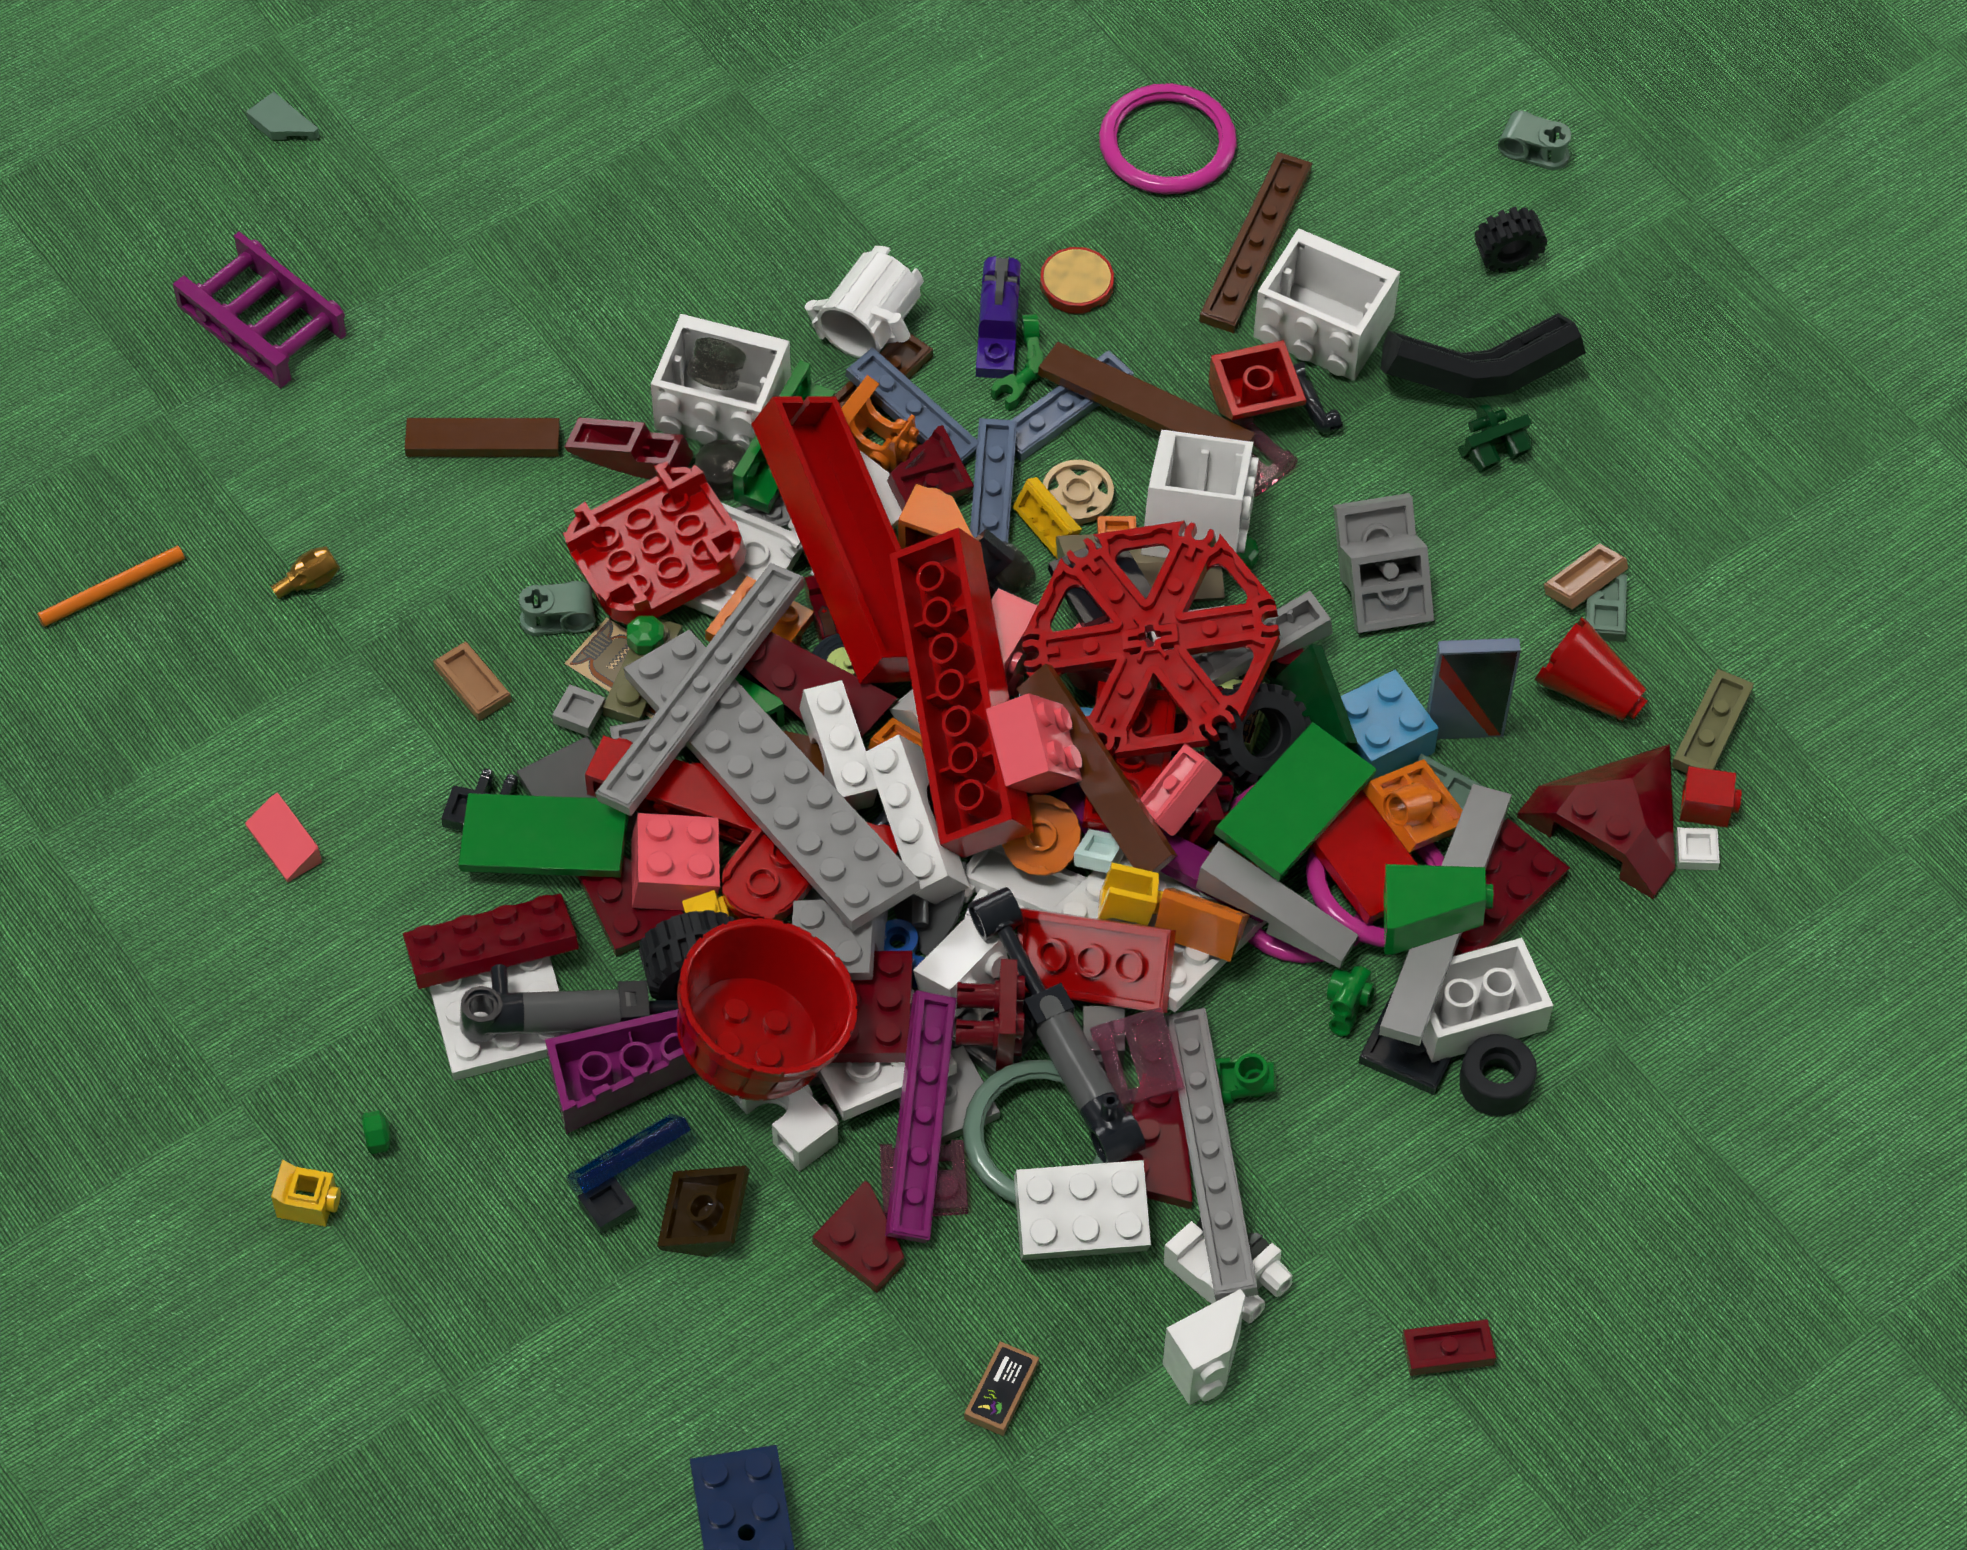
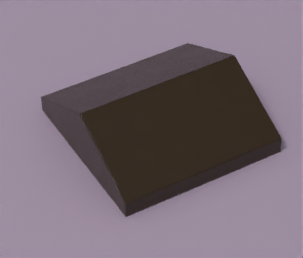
M744 1165L673 1171L657 1247L663 1251L709 1257L733 1246L750 1169Z

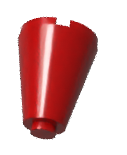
M1583 617L1567 633L1551 654L1547 666L1542 667L1534 679L1546 688L1621 721L1627 715L1635 719L1648 701L1642 696L1646 688Z

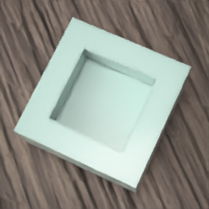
M1089 829L1074 852V865L1108 873L1111 863L1119 864L1124 853L1111 833Z

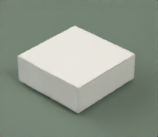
M1677 827L1675 834L1677 869L1718 870L1720 864L1718 829Z

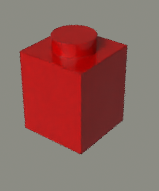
M1688 766L1682 789L1679 821L1727 828L1731 813H1739L1742 790L1735 789L1736 773Z

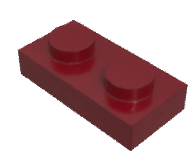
M1488 1319L1403 1330L1402 1340L1410 1376L1495 1365L1496 1355Z

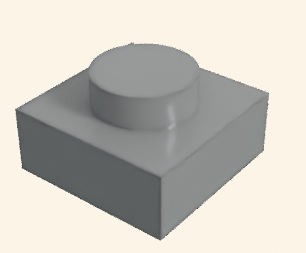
M569 684L552 714L553 723L590 736L603 713L605 697Z

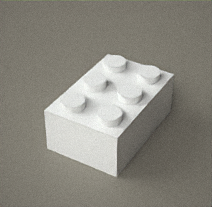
M1522 938L1453 956L1422 1038L1432 1063L1447 1057L1450 1058L1464 1054L1468 1047L1477 1039L1491 1034L1509 1035L1518 1039L1547 1030L1553 1004Z
M1143 1160L1016 1170L1014 1183L1021 1260L1147 1251L1151 1246Z

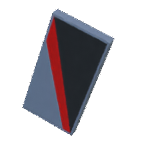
M1519 639L1438 641L1426 709L1439 727L1437 739L1504 736L1521 652Z

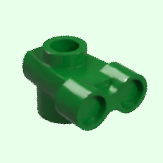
M1355 966L1351 972L1337 968L1332 974L1328 985L1327 999L1332 1001L1330 1010L1334 1015L1329 1022V1028L1339 1036H1347L1357 1020L1356 1016L1361 1006L1369 1008L1373 1001L1376 985L1371 983V971L1367 968Z
M1247 1053L1236 1062H1232L1231 1057L1215 1058L1224 1105L1234 1104V1099L1249 1096L1258 1098L1267 1093L1277 1092L1275 1062H1266L1264 1057L1257 1053Z

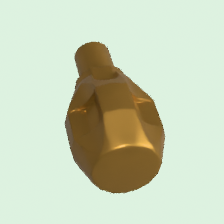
M326 546L314 548L299 556L290 568V571L286 573L287 577L273 584L271 588L278 599L293 590L298 592L301 589L319 588L329 582L340 567Z

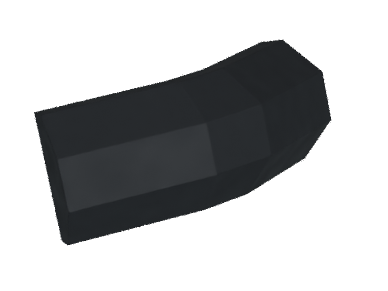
M1557 313L1499 345L1484 351L1461 353L1388 330L1383 344L1380 369L1386 374L1464 398H1477L1510 394L1582 356L1586 351L1576 324Z

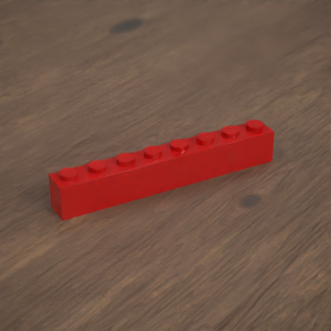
M603 735L585 773L587 795L596 797L595 792L633 744L631 741L623 738L613 739ZM677 759L672 761L636 809L638 812L649 814L717 817L719 838L738 845H742L757 826L704 765L700 763L689 764ZM867 822L902 861L891 827L884 824L875 825Z

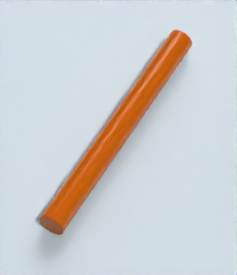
M177 545L37 613V616L43 627H46L184 560V554Z

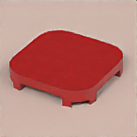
M668 461L654 466L657 476L592 510H590L586 502H583L573 510L575 518L568 526L567 532H563L567 547L576 567L586 583L591 586L592 592L603 610L613 620L628 624L637 616H655L658 618L725 583L735 576L743 566L747 550L737 522L732 520L708 484L704 472L696 465H693L692 468L670 467Z

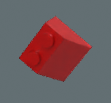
M1284 340L1211 355L1209 385L1219 412L1229 419L1236 420L1306 404L1305 395Z

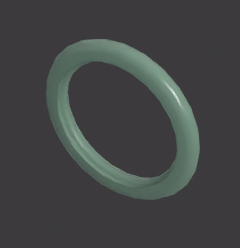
M1025 1060L1002 1068L982 1083L975 1091L966 1109L963 1137L964 1147L971 1166L983 1183L997 1195L1015 1204L1014 1181L996 1167L988 1154L984 1140L985 1119L994 1100L1014 1084L1032 1079H1047L1063 1083L1053 1062L1050 1060ZM1096 1155L1092 1164L1102 1163L1098 1155Z

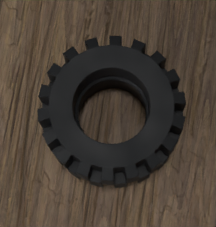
M1241 683L1234 684L1233 689L1225 688L1221 693L1226 696L1233 695L1239 690ZM1261 683L1243 722H1241L1238 715L1230 711L1234 716L1237 728L1232 730L1226 722H1218L1214 726L1220 738L1217 742L1211 740L1206 731L1201 732L1210 744V746L1203 748L1206 756L1215 757L1212 764L1219 770L1224 771V776L1230 779H1238V781L1256 783L1306 730V727L1311 724L1310 717L1302 715L1306 707L1303 702L1294 701L1296 695L1293 692L1282 690L1283 686ZM1259 709L1269 722L1270 737L1266 747L1259 754L1253 756L1244 744L1243 727L1247 718Z
M711 910L693 911L662 921L655 928L645 933L646 937L642 938L639 943V953L651 997L656 1000H677L681 968L691 947L712 928L723 923L726 925L727 922L736 919L723 912L715 913Z

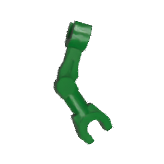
M1037 314L1022 315V337L1027 347V363L1025 368L1016 376L1010 374L995 381L991 387V397L993 399H996L1004 392L1011 394L1005 400V409L1008 411L1018 406L1026 393V386L1033 380L1036 381L1041 378L1038 375V367L1043 361V353L1039 346L1040 334Z

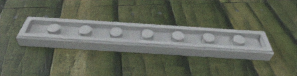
M773 563L768 565L595 792L597 801L632 816L804 588L805 581L803 576Z
M1475 784L1472 785L1442 866L1485 867L1486 870L1509 809L1512 794ZM1462 932L1409 949L1381 1022L1379 1035L1420 1046Z
M1200 1008L1165 1015L1215 1299L1218 1301L1239 1289L1243 1291L1245 1297L1259 1295L1206 1009Z

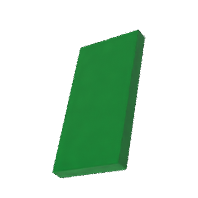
M1312 722L1216 826L1214 834L1277 881H1280L1374 777L1377 769Z
M468 793L458 866L460 871L621 878L629 815L597 801V798Z

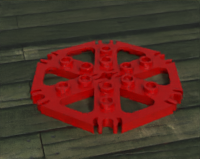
M1185 521L1093 534L1095 541L1102 547L1098 549L1091 539H1084V544L1089 553L1087 556L1079 558L1069 550L1067 556L1073 568L1065 564L1061 557L1022 636L1024 639L1022 646L1025 653H1039L1036 659L1024 661L1028 678L1045 664L1052 665L1059 677L1065 673L1114 666L1091 714L1086 716L1099 738L1107 740L1105 747L1111 756L1115 754L1116 759L1177 751L1184 744L1191 748L1210 746L1208 739L1201 733L1203 731L1207 732L1211 740L1219 741L1220 738L1214 726L1218 722H1226L1232 730L1237 728L1234 716L1230 711L1238 715L1241 722H1243L1279 646V626L1263 624L1267 618L1278 617L1274 598L1221 534L1216 542V535L1212 529H1209L1206 537L1202 540L1194 539L1197 533L1196 524L1191 522L1186 526ZM1164 546L1170 551L1145 599L1116 563V559L1124 551ZM1213 567H1223L1247 595V601L1244 604L1188 612L1206 573ZM1075 587L1084 589L1111 622L1060 631H1052L1051 623L1066 592ZM1154 631L1156 637H1161L1155 639V646L1148 647L1145 641H1141L1147 638V632ZM1248 648L1253 652V660L1239 690L1233 695L1226 696L1219 691L1191 655ZM1156 679L1187 717L1188 724L1179 733L1141 738L1133 733V725Z

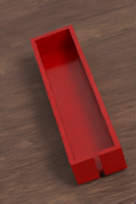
M773 396L751 425L860 684L911 681L889 554L901 550V547L836 396H808L803 401L802 396Z

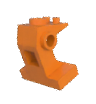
M867 375L841 409L859 451H862L879 466L891 473L901 462H905L909 458L910 453L918 446L917 436L919 429L916 428L915 416L912 414L907 421L897 419L895 422H891L876 411L870 398L879 386V383ZM867 427L886 440L883 445L876 444L863 435Z

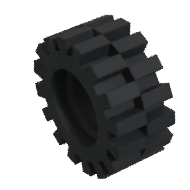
M1516 207L1510 208L1509 213L1501 210L1498 212V217L1489 216L1486 218L1488 223L1481 222L1478 226L1479 230L1475 231L1474 239L1484 266L1486 268L1489 267L1490 271L1493 272L1498 269L1499 273H1505L1507 268H1510L1511 272L1517 271V266L1521 264L1525 268L1530 265L1528 262L1530 259L1536 261L1540 258L1538 253L1543 254L1546 250L1547 239L1538 215H1536L1535 211H1528L1525 207H1522L1519 212Z

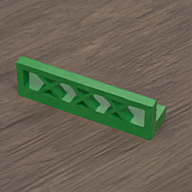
M800 360L779 396H802L803 401H805L808 396H835V391L812 383L811 364ZM755 435L733 472L734 500L769 514L780 492Z

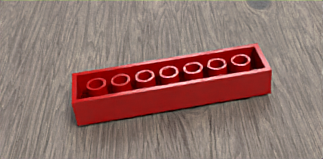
M958 527L889 554L939 842L944 848L965 858L1032 834L1034 829L1027 792L1005 786L986 712L987 708L1004 703L1010 699L981 543Z

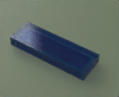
M669 1114L569 1173L566 1178L572 1190L585 1194L691 1131L685 1117Z

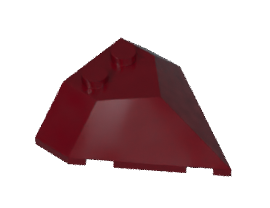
M1670 744L1540 785L1517 813V818L1550 838L1560 825L1623 862L1619 879L1654 899L1675 870Z

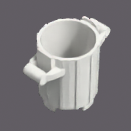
M875 246L872 251L864 252L829 299L811 300L806 303L805 310L812 321L819 339L823 340L826 337L831 344L846 355L848 354L858 359L872 347L880 352L886 343L907 341L910 338V332L904 322V318L920 298V286L924 282L919 270L915 268L911 273L909 268L888 255L891 251L889 247Z

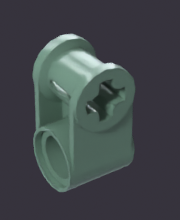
M1515 111L1511 114L1497 145L1500 152L1510 159L1525 161L1547 170H1559L1565 167L1569 161L1570 153L1567 146L1571 141V131L1567 125L1561 122L1534 116L1526 111ZM1559 132V139L1556 140V134ZM1552 151L1551 160H1549L1548 153Z
M571 581L562 584L531 585L523 589L519 595V605L522 610L520 625L526 633L532 636L567 632L581 633L590 630L595 625L592 589L585 582ZM535 595L538 596V604H534ZM536 617H540L539 626L536 625Z

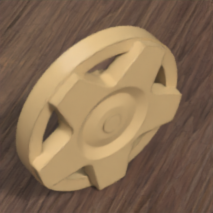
M1086 460L1062 462L1054 466L1043 480V485L1049 489L1051 482L1055 478L1058 487L1049 492L1079 526H1082L1083 523L1097 520V516H1103L1111 508L1114 497L1113 481L1101 466ZM1072 470H1085L1087 472L1082 475H1076ZM1102 482L1106 485L1108 494L1098 489Z

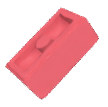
M1184 744L1140 800L1156 824L1169 835L1174 836L1220 780L1222 772L1208 759Z
M278 793L272 795L245 822L247 829L287 883L322 863L317 844Z

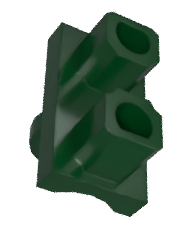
M1484 404L1476 409L1477 419L1468 423L1472 433L1478 430H1482V432L1467 437L1465 444L1457 448L1462 459L1470 456L1479 472L1488 470L1498 465L1501 461L1494 447L1498 444H1504L1510 459L1523 456L1532 449L1531 441L1526 431L1532 425V422L1527 413L1499 425V422L1507 419L1504 409L1494 412L1489 405Z

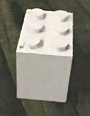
M1298 228L1258 290L1253 337L1261 340L1264 344L1284 340L1288 352L1295 355L1298 359L1312 362L1328 369L1334 375L1344 376L1355 381L1394 318L1400 271Z
M680 314L651 382L655 430L666 434L684 435L686 438L698 440L705 445H717L733 449L740 454H745L756 435L751 425L773 396L780 395L791 376L790 342Z
M1161 429L1148 487L1144 527L1185 521L1187 526L1192 522L1197 527L1195 540L1204 539L1209 529H1212L1216 535V542L1221 534L1236 553H1244L1253 509L1254 485L1259 458L1252 457L1253 442ZM1164 546L1142 548L1141 555L1166 558L1170 550Z

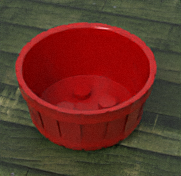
M744 918L729 921L726 925L723 923L712 928L703 935L702 939L699 938L689 950L683 962L678 982L677 1000L679 1010L676 1022L677 1035L688 1063L709 1085H714L715 1089L733 1097L738 1096L740 1099L751 1101L775 1100L799 1091L810 1083L820 1070L836 1058L854 1030L858 1010L856 1009L858 1006L857 994L846 966L822 940L816 936L813 937L810 932L790 923L785 924L783 921L769 918Z

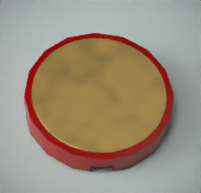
M1069 247L1058 250L1046 259L1041 268L1040 289L1042 294L1044 293L1048 298V302L1054 308L1061 311L1077 314L1091 312V308L1099 304L1101 307L1107 303L1113 293L1114 271L1110 262L1099 252L1089 248Z

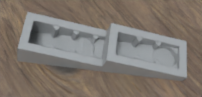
M1311 591L1304 593L1277 609L1278 617L1267 618L1263 623L1267 626L1278 625L1280 630V643L1271 661L1333 634L1331 618ZM1248 648L1191 655L1215 686L1247 673L1253 660V652Z
M1219 841L1200 868L1196 889L1268 922L1267 934L1340 968L1357 942L1358 934Z

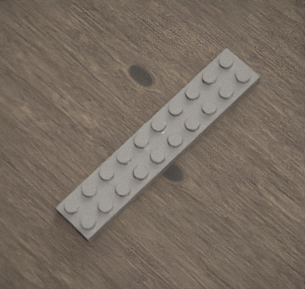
M689 629L624 667L625 678L657 712L706 647ZM734 679L685 745L852 931L919 891V879Z

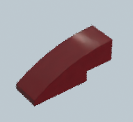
M578 417L564 446L567 452L587 461L645 479L656 477L657 474L654 466L668 461L670 467L688 468L694 455L684 435L653 433L648 430L645 422Z

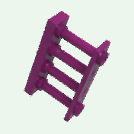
M237 232L234 235L238 256L203 284H194L184 275L173 283L177 306L281 389L291 381L288 364L290 362L289 357L325 328L340 339L346 336L345 314L335 301H327L267 254L265 248L257 240L253 239L251 241L241 232ZM248 267L262 277L228 305L225 303L221 305L212 298L216 292ZM274 287L288 297L254 325H246L238 319L241 313ZM299 308L313 317L310 322L280 346L276 344L272 346L263 338Z

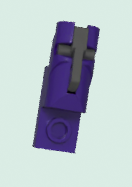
M996 256L988 257L984 261L978 326L976 377L1002 379L1010 374L1014 375L1021 264L1015 258H996Z

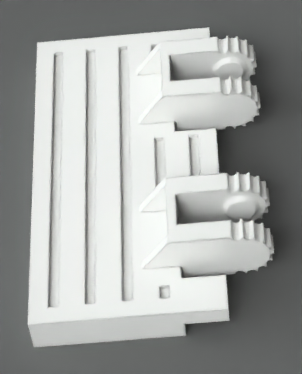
M987 849L974 854L966 865V878L970 887L965 889L964 902L967 903L974 892L977 895L973 901L1008 887L1020 908L1050 912L1087 877L1066 868L1049 876L1030 875L1016 868L1004 852ZM967 909L964 919L972 920L969 909Z

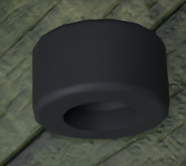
M1491 1034L1479 1038L1468 1047L1463 1058L1460 1070V1090L1465 1100L1475 1110L1487 1115L1506 1116L1518 1112L1528 1103L1533 1092L1537 1076L1536 1060L1531 1050L1523 1042L1509 1035ZM1489 1067H1501L1508 1070L1514 1079L1505 1084L1495 1083L1488 1080L1482 1074V1071Z

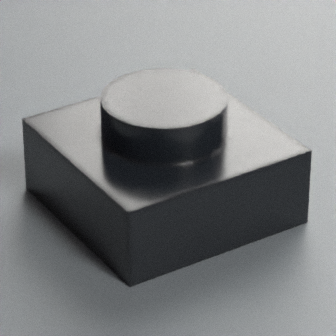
M614 1175L577 1196L578 1204L601 1235L637 1213L635 1204Z

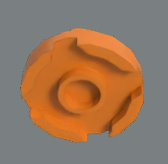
M1049 795L1028 797L1034 833L1004 843L1002 847L1006 856L1016 868L1030 875L1049 876L1063 871L1074 861V852L1082 840V829L1078 816L1065 802Z

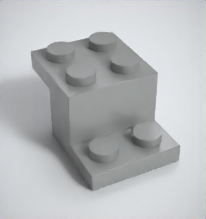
M1409 493L1333 505L1340 579L1351 591L1355 630L1358 633L1434 621L1428 548L1416 535L1413 497Z
M813 887L806 895V900L793 902L792 925L810 932L813 937L816 936L826 943L836 953L835 956L839 957L846 966L852 978L851 980H873L874 951H884V940L886 939L885 925L888 918V910L852 931Z

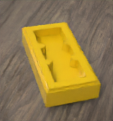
M1037 477L1027 479L1012 507L1058 559L1056 537L1079 535L1082 528Z

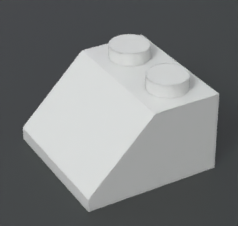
M1241 1289L1166 1328L1163 1365L1189 1405L1200 1399L1205 1402L1215 1398L1224 1390L1227 1384L1241 1331L1245 1294Z

